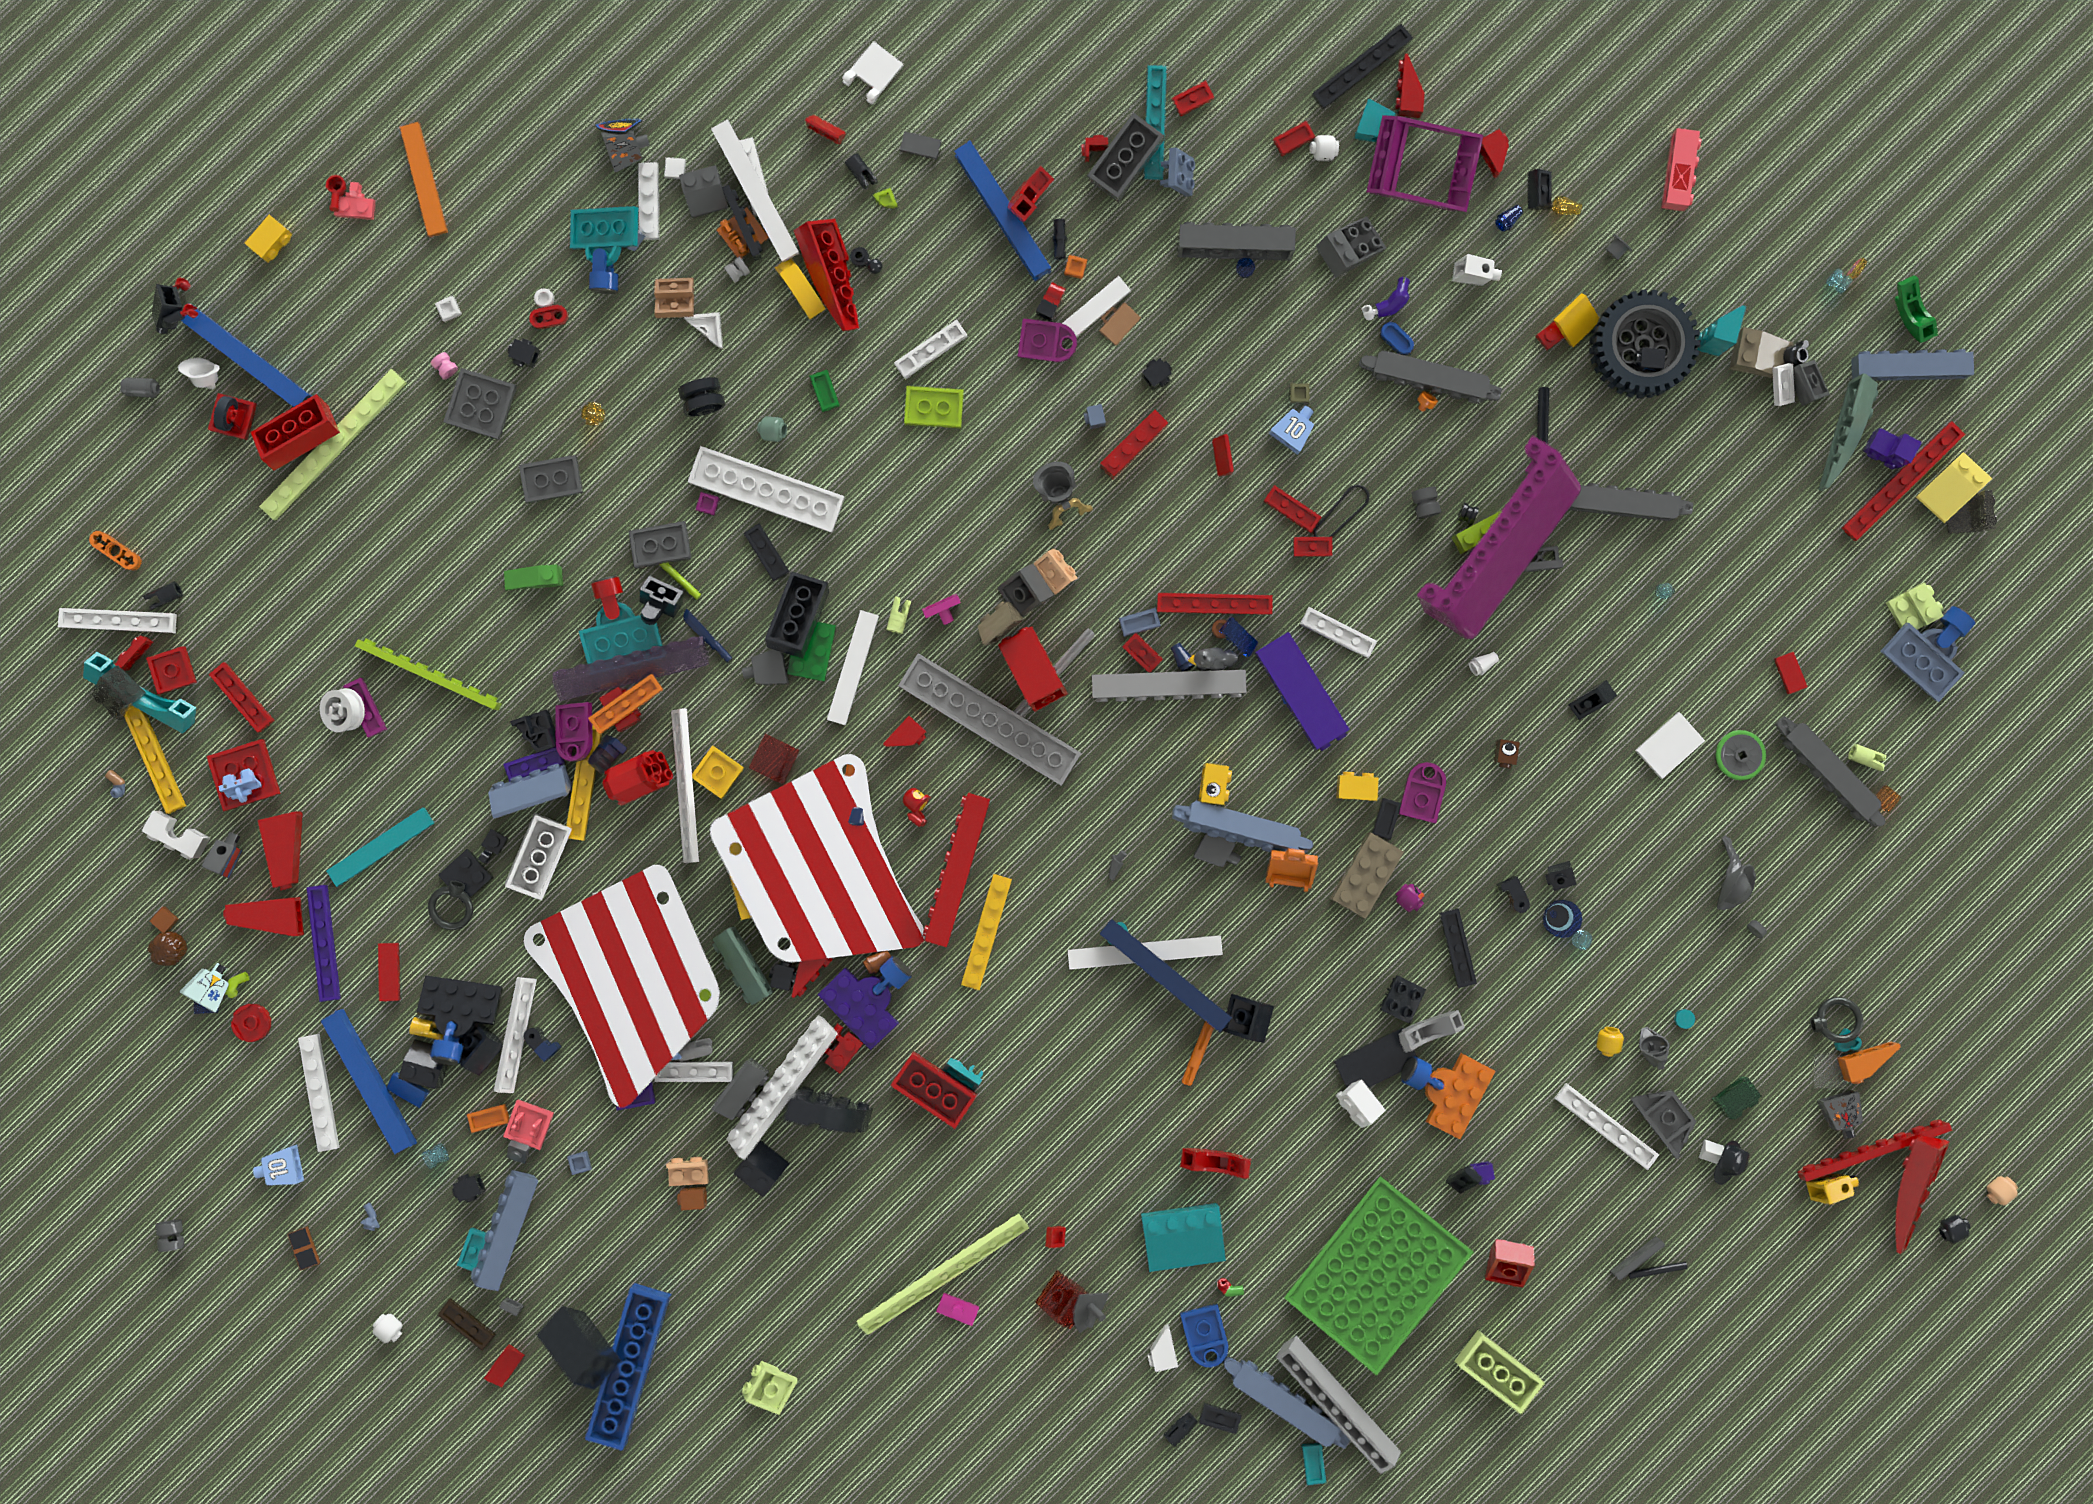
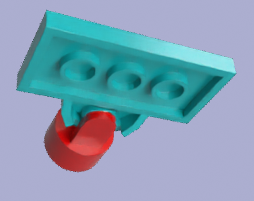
M617 575L592 581L591 587L595 600L601 598L603 607L597 613V626L578 631L589 668L664 649L657 623L654 625L645 624L641 620V615L635 616L630 607L617 602L615 594L623 593L620 578Z

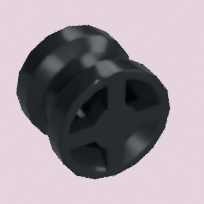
M1464 502L1457 520L1466 521L1468 525L1472 526L1479 508L1476 506L1470 507L1468 503Z

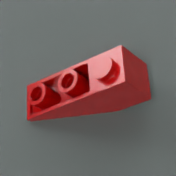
M1405 54L1398 64V72H1401V77L1397 80L1396 91H1399V98L1396 97L1395 109H1398L1397 116L1420 118L1423 113L1425 93L1408 54Z
M824 958L800 961L791 997L795 998L797 995L801 997L808 989L806 987L809 981L814 982L820 975L818 972L822 966L826 968L833 959Z

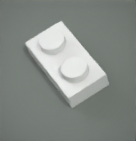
M1793 364L1773 367L1774 405L1776 406L1795 402Z

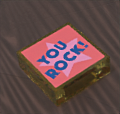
M1863 257L1856 261L1845 278L1849 281L1857 278L1868 261Z

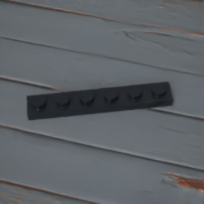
M1402 24L1398 25L1314 91L1311 96L1324 110L1410 43L1413 37Z

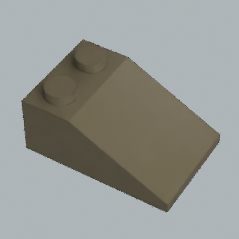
M1743 327L1740 329L1737 342L1733 347L1729 369L1773 378V367L1785 364L1783 358L1784 351L1787 347L1793 346V342L1764 331Z
M1002 601L994 608L996 611L992 615L988 613L980 619L981 624L978 625V630L984 646L995 644L1024 620L1011 602L1004 603Z

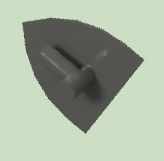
M1109 1293L1079 1294L1073 1314L1074 1324L1079 1333L1088 1327L1093 1328L1096 1318L1100 1322L1105 1320L1106 1315L1101 1311Z

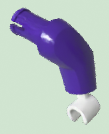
M1400 277L1396 290L1392 292L1387 300L1377 303L1376 309H1372L1370 305L1362 307L1365 319L1372 320L1376 314L1378 318L1390 316L1401 310L1409 300L1408 287L1410 280L1405 277L1403 284V277Z

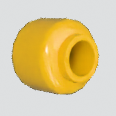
M1605 1027L1598 1033L1597 1049L1602 1052V1055L1613 1057L1614 1054L1622 1051L1624 1036L1615 1027Z

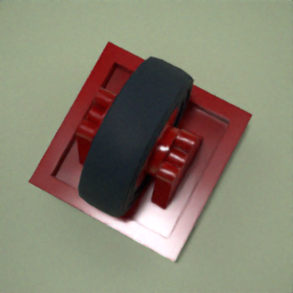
M218 393L208 430L248 440L257 404Z

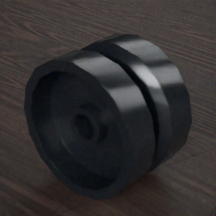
M701 378L685 383L678 388L680 399L686 401L682 405L686 417L711 414L726 406L723 395L718 393L721 390L718 378Z

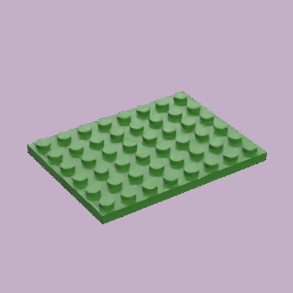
M1380 1176L1284 1298L1375 1375H1378L1474 1252Z

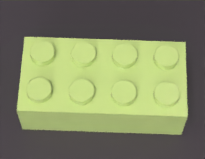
M1479 1330L1476 1331L1454 1360L1460 1368L1520 1414L1523 1413L1545 1384L1539 1376Z

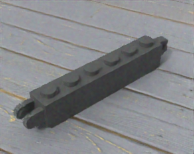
M1384 350L1378 353L1376 357L1365 355L1359 362L1361 368L1371 371V376H1375V379L1379 381L1391 380L1394 381V384L1400 386L1408 384L1412 385V388L1416 390L1428 389L1431 390V393L1437 395L1445 393L1449 394L1453 399L1465 398L1468 399V402L1479 404L1484 400L1498 401L1501 397L1502 388L1490 384L1488 376Z
M1588 483L1587 486L1581 485L1579 496L1568 510L1671 521L1679 515H1691L1693 503L1681 500V496H1675L1673 492L1656 494L1655 490L1638 492L1636 488L1621 490L1618 489V486L1608 485L1606 488L1599 487V484Z
M1786 716L1781 717L1775 723V726L1782 734L1780 738L1784 741L1783 745L1797 755L1796 758L1800 763L1806 764L1811 769L1809 772L1824 783L1823 786L1827 791L1833 792L1837 796L1836 800L1851 811L1850 814L1854 819L1867 821L1874 827H1881L1885 824V818L1878 811L1881 808V801L1806 724H1795Z

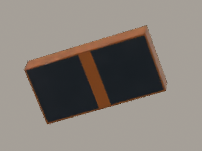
M308 1226L287 1234L300 1271L321 1263Z

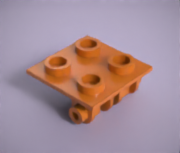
M746 207L744 209L747 217L744 218L746 224L751 223L755 232L752 235L754 241H759L762 244L769 236ZM735 216L729 221L726 219L720 222L721 226L716 230L736 257L743 258L751 251Z

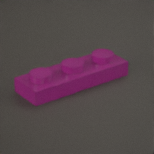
M358 678L344 685V688L352 689L358 693L363 701L365 714L361 724L367 737L371 738L387 730L364 679Z

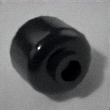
M1952 1215L1942 1220L1938 1229L1946 1242L1949 1241L1955 1244L1969 1237L1971 1226L1966 1218L1962 1219L1959 1215Z

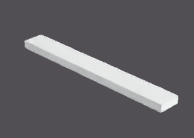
M728 119L711 128L782 262L800 254Z
M687 708L672 710L671 715L683 862L691 863L699 862Z
M1221 935L1142 943L1162 961L1223 955ZM1115 946L1068 950L1069 969L1134 963Z

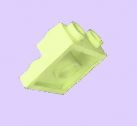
M1925 583L1919 584L1886 602L1900 629L1905 623H1910L1918 630L1944 616L1942 614L1944 611L1942 604L1938 601L1936 602L1932 596L1934 595L1933 588Z
M761 1361L759 1365L753 1367L751 1373L753 1377L750 1383L746 1382L742 1389L743 1397L750 1404L780 1415L798 1380L792 1375L779 1371L778 1367Z

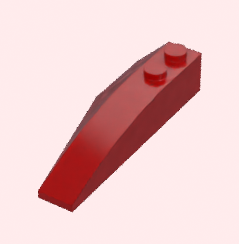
M836 220L807 221L793 231L811 279L822 301L842 331L859 329L856 305L852 301L854 291L850 287L849 282L851 272L847 269V261L849 259Z
M1921 1135L1916 1140L1913 1139L1909 1146L1911 1153L1903 1163L1905 1170L1899 1188L1896 1208V1249L1899 1254L1907 1249L1916 1228L1913 1222H1917L1921 1216L1923 1209L1920 1205H1923L1929 1197L1930 1192L1927 1188L1937 1178L1950 1141Z

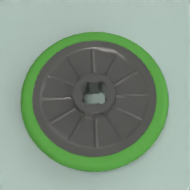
M1737 730L1728 733L1720 740L1716 749V761L1720 770L1726 776L1735 780H1748L1762 770L1766 761V750L1762 741L1755 734L1744 730ZM1742 751L1744 757L1740 759L1738 753Z

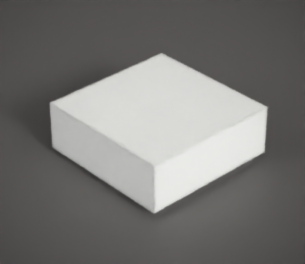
M666 158L665 178L680 179L679 175L685 173L686 160Z
M453 296L435 303L444 322L461 315V311Z

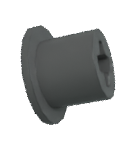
M1613 234L1615 239L1605 250L1613 258L1619 260L1627 250L1631 252L1632 249L1620 237Z

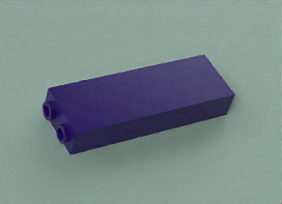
M1289 632L1254 653L1314 750L1320 749L1323 751L1331 746L1330 741L1335 738L1339 741L1347 736L1346 732L1350 730Z

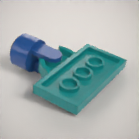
M638 207L571 210L570 248L574 250L585 249L587 260L593 263L592 272H589V290L591 292L600 294H615L618 292V274L614 273L613 264L618 260L622 247H638Z

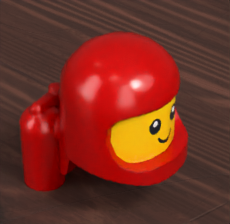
M911 788L905 792L903 804L912 811L907 813L908 819L918 827H923L927 820L921 811L925 808L931 797L928 794H922L917 788Z

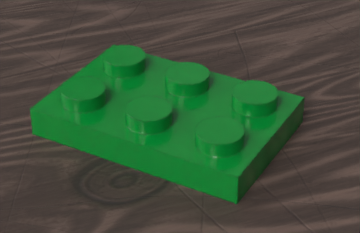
M817 622L804 658L790 656L787 670L788 675L825 682L836 625Z

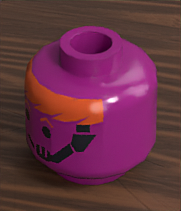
M1404 884L1395 894L1397 896L1396 902L1407 912L1412 910L1418 911L1424 904L1422 901L1424 893L1414 884Z

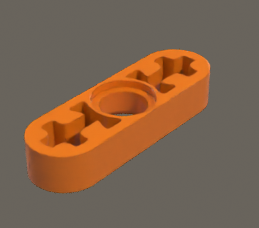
M95 531L90 535V544L123 568L132 571L140 568L142 563L140 556L107 533ZM97 537H102L101 539L108 544L98 543ZM117 545L120 548V553L117 556H113L111 549ZM126 556L128 558H132L134 564H129L130 562L124 559L123 557Z

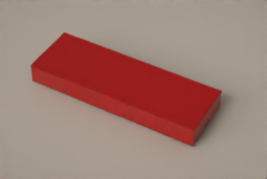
M1275 485L1263 501L1309 533L1313 531L1322 517Z
M378 943L379 1001H400L399 943Z

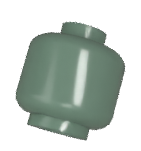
M765 416L758 423L757 431L765 441L780 442L787 434V424L784 423L782 418Z

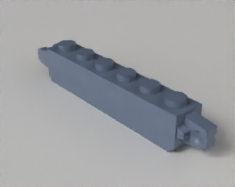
M1195 801L1190 806L1176 805L1173 808L1172 818L1184 823L1183 827L1188 828L1192 832L1207 833L1210 837L1219 836L1229 842H1241L1245 846L1260 847L1267 852H1271V850L1286 852L1289 848L1304 850L1306 854L1314 846L1313 841L1300 837V830L1293 826L1200 801Z
M1230 1357L1224 1359V1368L1232 1374V1381L1235 1387L1323 1446H1331L1333 1443L1341 1448H1346L1350 1439L1329 1416L1322 1413L1323 1410L1316 1404L1311 1406L1306 1402L1307 1399L1299 1393L1293 1394L1289 1391L1290 1387L1283 1382H1280V1384L1273 1380L1274 1377L1268 1372L1264 1371L1262 1373L1257 1370L1258 1366L1250 1360L1248 1362L1244 1360L1238 1362Z

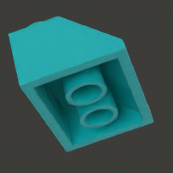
M1746 306L1738 307L1705 328L1696 338V340H1701L1700 346L1696 350L1719 356L1735 345Z

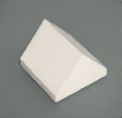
M1704 1140L1699 1158L1717 1164L1724 1146Z

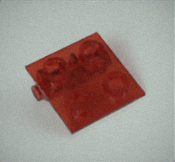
M765 734L749 768L776 782L784 784L800 750Z

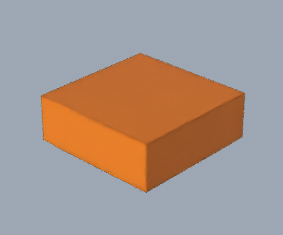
M1069 255L1064 275L1083 279L1087 259Z

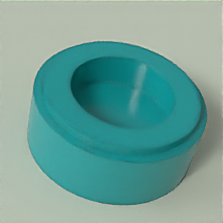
M1681 1009L1676 1012L1674 1021L1678 1027L1688 1029L1694 1025L1695 1016L1690 1010Z

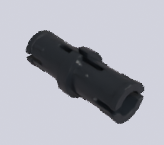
M1054 219V236L1052 237V242H1054V259H1065V246L1067 242V236H1065L1066 220Z

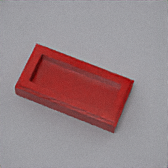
M1304 121L1273 138V142L1283 157L1314 140L1315 135L1308 122Z
M1794 651L1774 658L1787 694L1808 687Z

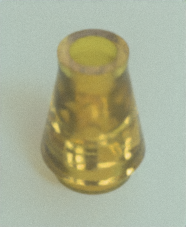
M1563 195L1560 197L1556 196L1552 204V211L1556 212V214L1580 215L1582 204Z

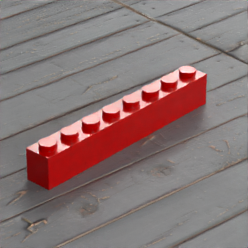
M968 793L967 796L963 795L960 805L964 807L962 815H957L955 825L958 826L957 832L952 833L950 844H953L951 852L947 851L944 862H947L945 870H941L939 877L942 883L940 889L936 888L933 899H936L935 907L931 906L928 917L931 918L930 924L925 925L922 936H925L926 942L948 947L991 799Z

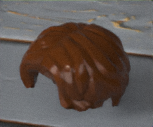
M176 932L159 933L151 941L147 951L151 953L150 958L153 963L162 966L176 965L186 954L187 944L184 938Z

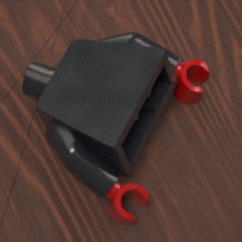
M179 277L175 285L156 284L152 316L156 331L160 334H167L168 329L175 330L178 322L185 319L186 315L191 318L198 316V312L195 311L197 307L189 303L183 307L182 311L177 290L180 288L185 292L191 286L189 281L183 277Z

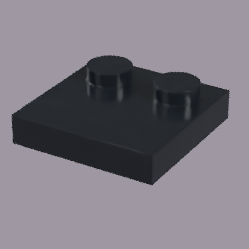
M466 849L438 874L447 886H449L450 881H459L465 884L464 892L468 894L470 899L494 878L469 849Z

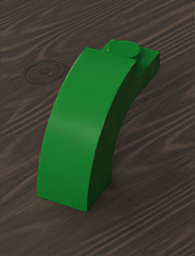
M1913 275L1898 282V296L1895 297V303L1907 330L1920 343L1937 336L1936 319L1928 313L1921 299L1919 278Z

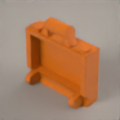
M1288 848L1286 852L1271 850L1265 883H1269V887H1274V884L1303 887L1304 892H1308V888L1311 889L1314 881L1318 856L1306 855L1304 850Z

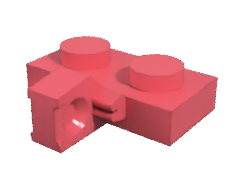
M350 182L349 192H346V197L339 196V211L334 212V215L336 217L374 220L375 200L364 198V194L361 193L362 186L357 182Z

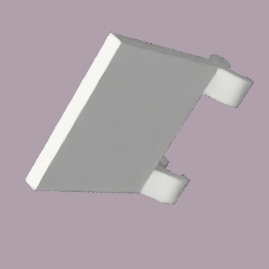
M873 42L853 67L843 75V83L849 86L854 78L858 76L873 88L867 94V101L870 104H874L880 93L903 67V63Z

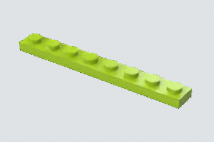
M365 638L362 641L358 639L355 644L357 648L491 709L499 711L502 705L497 702V697L488 693L486 696L479 694V689L473 686L466 688L462 686V681L455 678L451 680L444 678L446 674L437 670L433 673L427 670V665L420 662L413 664L410 662L411 658L402 654L398 657L393 654V650L383 646L380 649L375 646L376 642Z

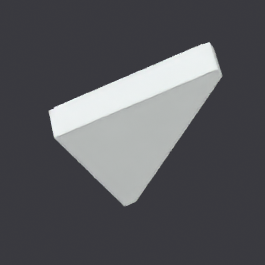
M719 312L684 317L687 322L718 348L723 349Z

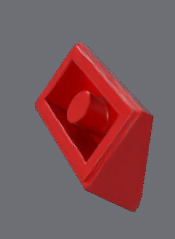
M816 115L805 119L807 128L838 145L841 144L846 135L845 131Z
M1224 434L1212 440L1218 476L1232 475L1234 471L1229 437L1227 434Z
M507 1345L484 1379L499 1387H503L525 1355L512 1345Z

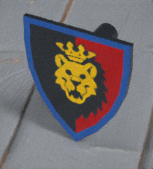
M643 119L615 120L595 124V127L609 133H627L643 122Z

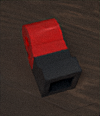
M1052 282L1036 310V315L1052 322L1066 289Z

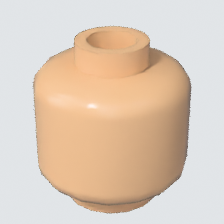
M1999 1176L1987 1185L1989 1193L1987 1197L1994 1204L2007 1205L2017 1197L2018 1187L2009 1177Z

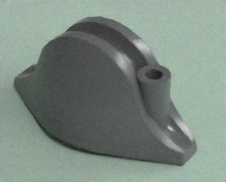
M1649 1027L1641 1028L1639 1047L1642 1055L1653 1067H1657L1659 1070L1665 1069V1063L1669 1054V1042Z

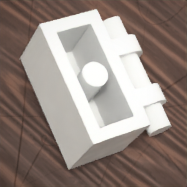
M1362 1080L1351 1083L1343 1092L1340 1091L1335 1095L1342 1108L1344 1107L1349 1112L1350 1118L1361 1128L1371 1125L1385 1111Z

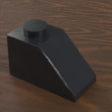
M1605 680L1568 705L1578 720L1607 705L1617 694L1608 681Z

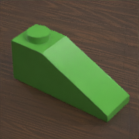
M557 564L504 571L505 590L563 586L562 567Z

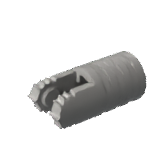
M705 1038L686 1043L678 1052L682 1056L679 1061H687L712 1054L713 1040Z

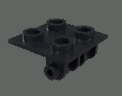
M1396 975L1395 978H1392L1391 988L1387 989L1389 993H1385L1387 997L1380 1004V1010L1410 1024L1426 989Z

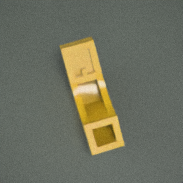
M792 259L782 262L775 267L809 319L825 310L824 305Z

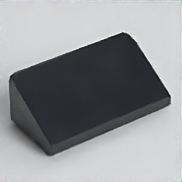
M1535 169L1528 172V209H1552L1551 171Z

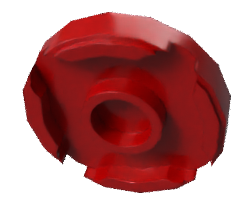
M246 1004L234 1012L231 1028L238 1039L246 1042H255L263 1039L268 1034L271 1028V1017L263 1006L259 1004Z

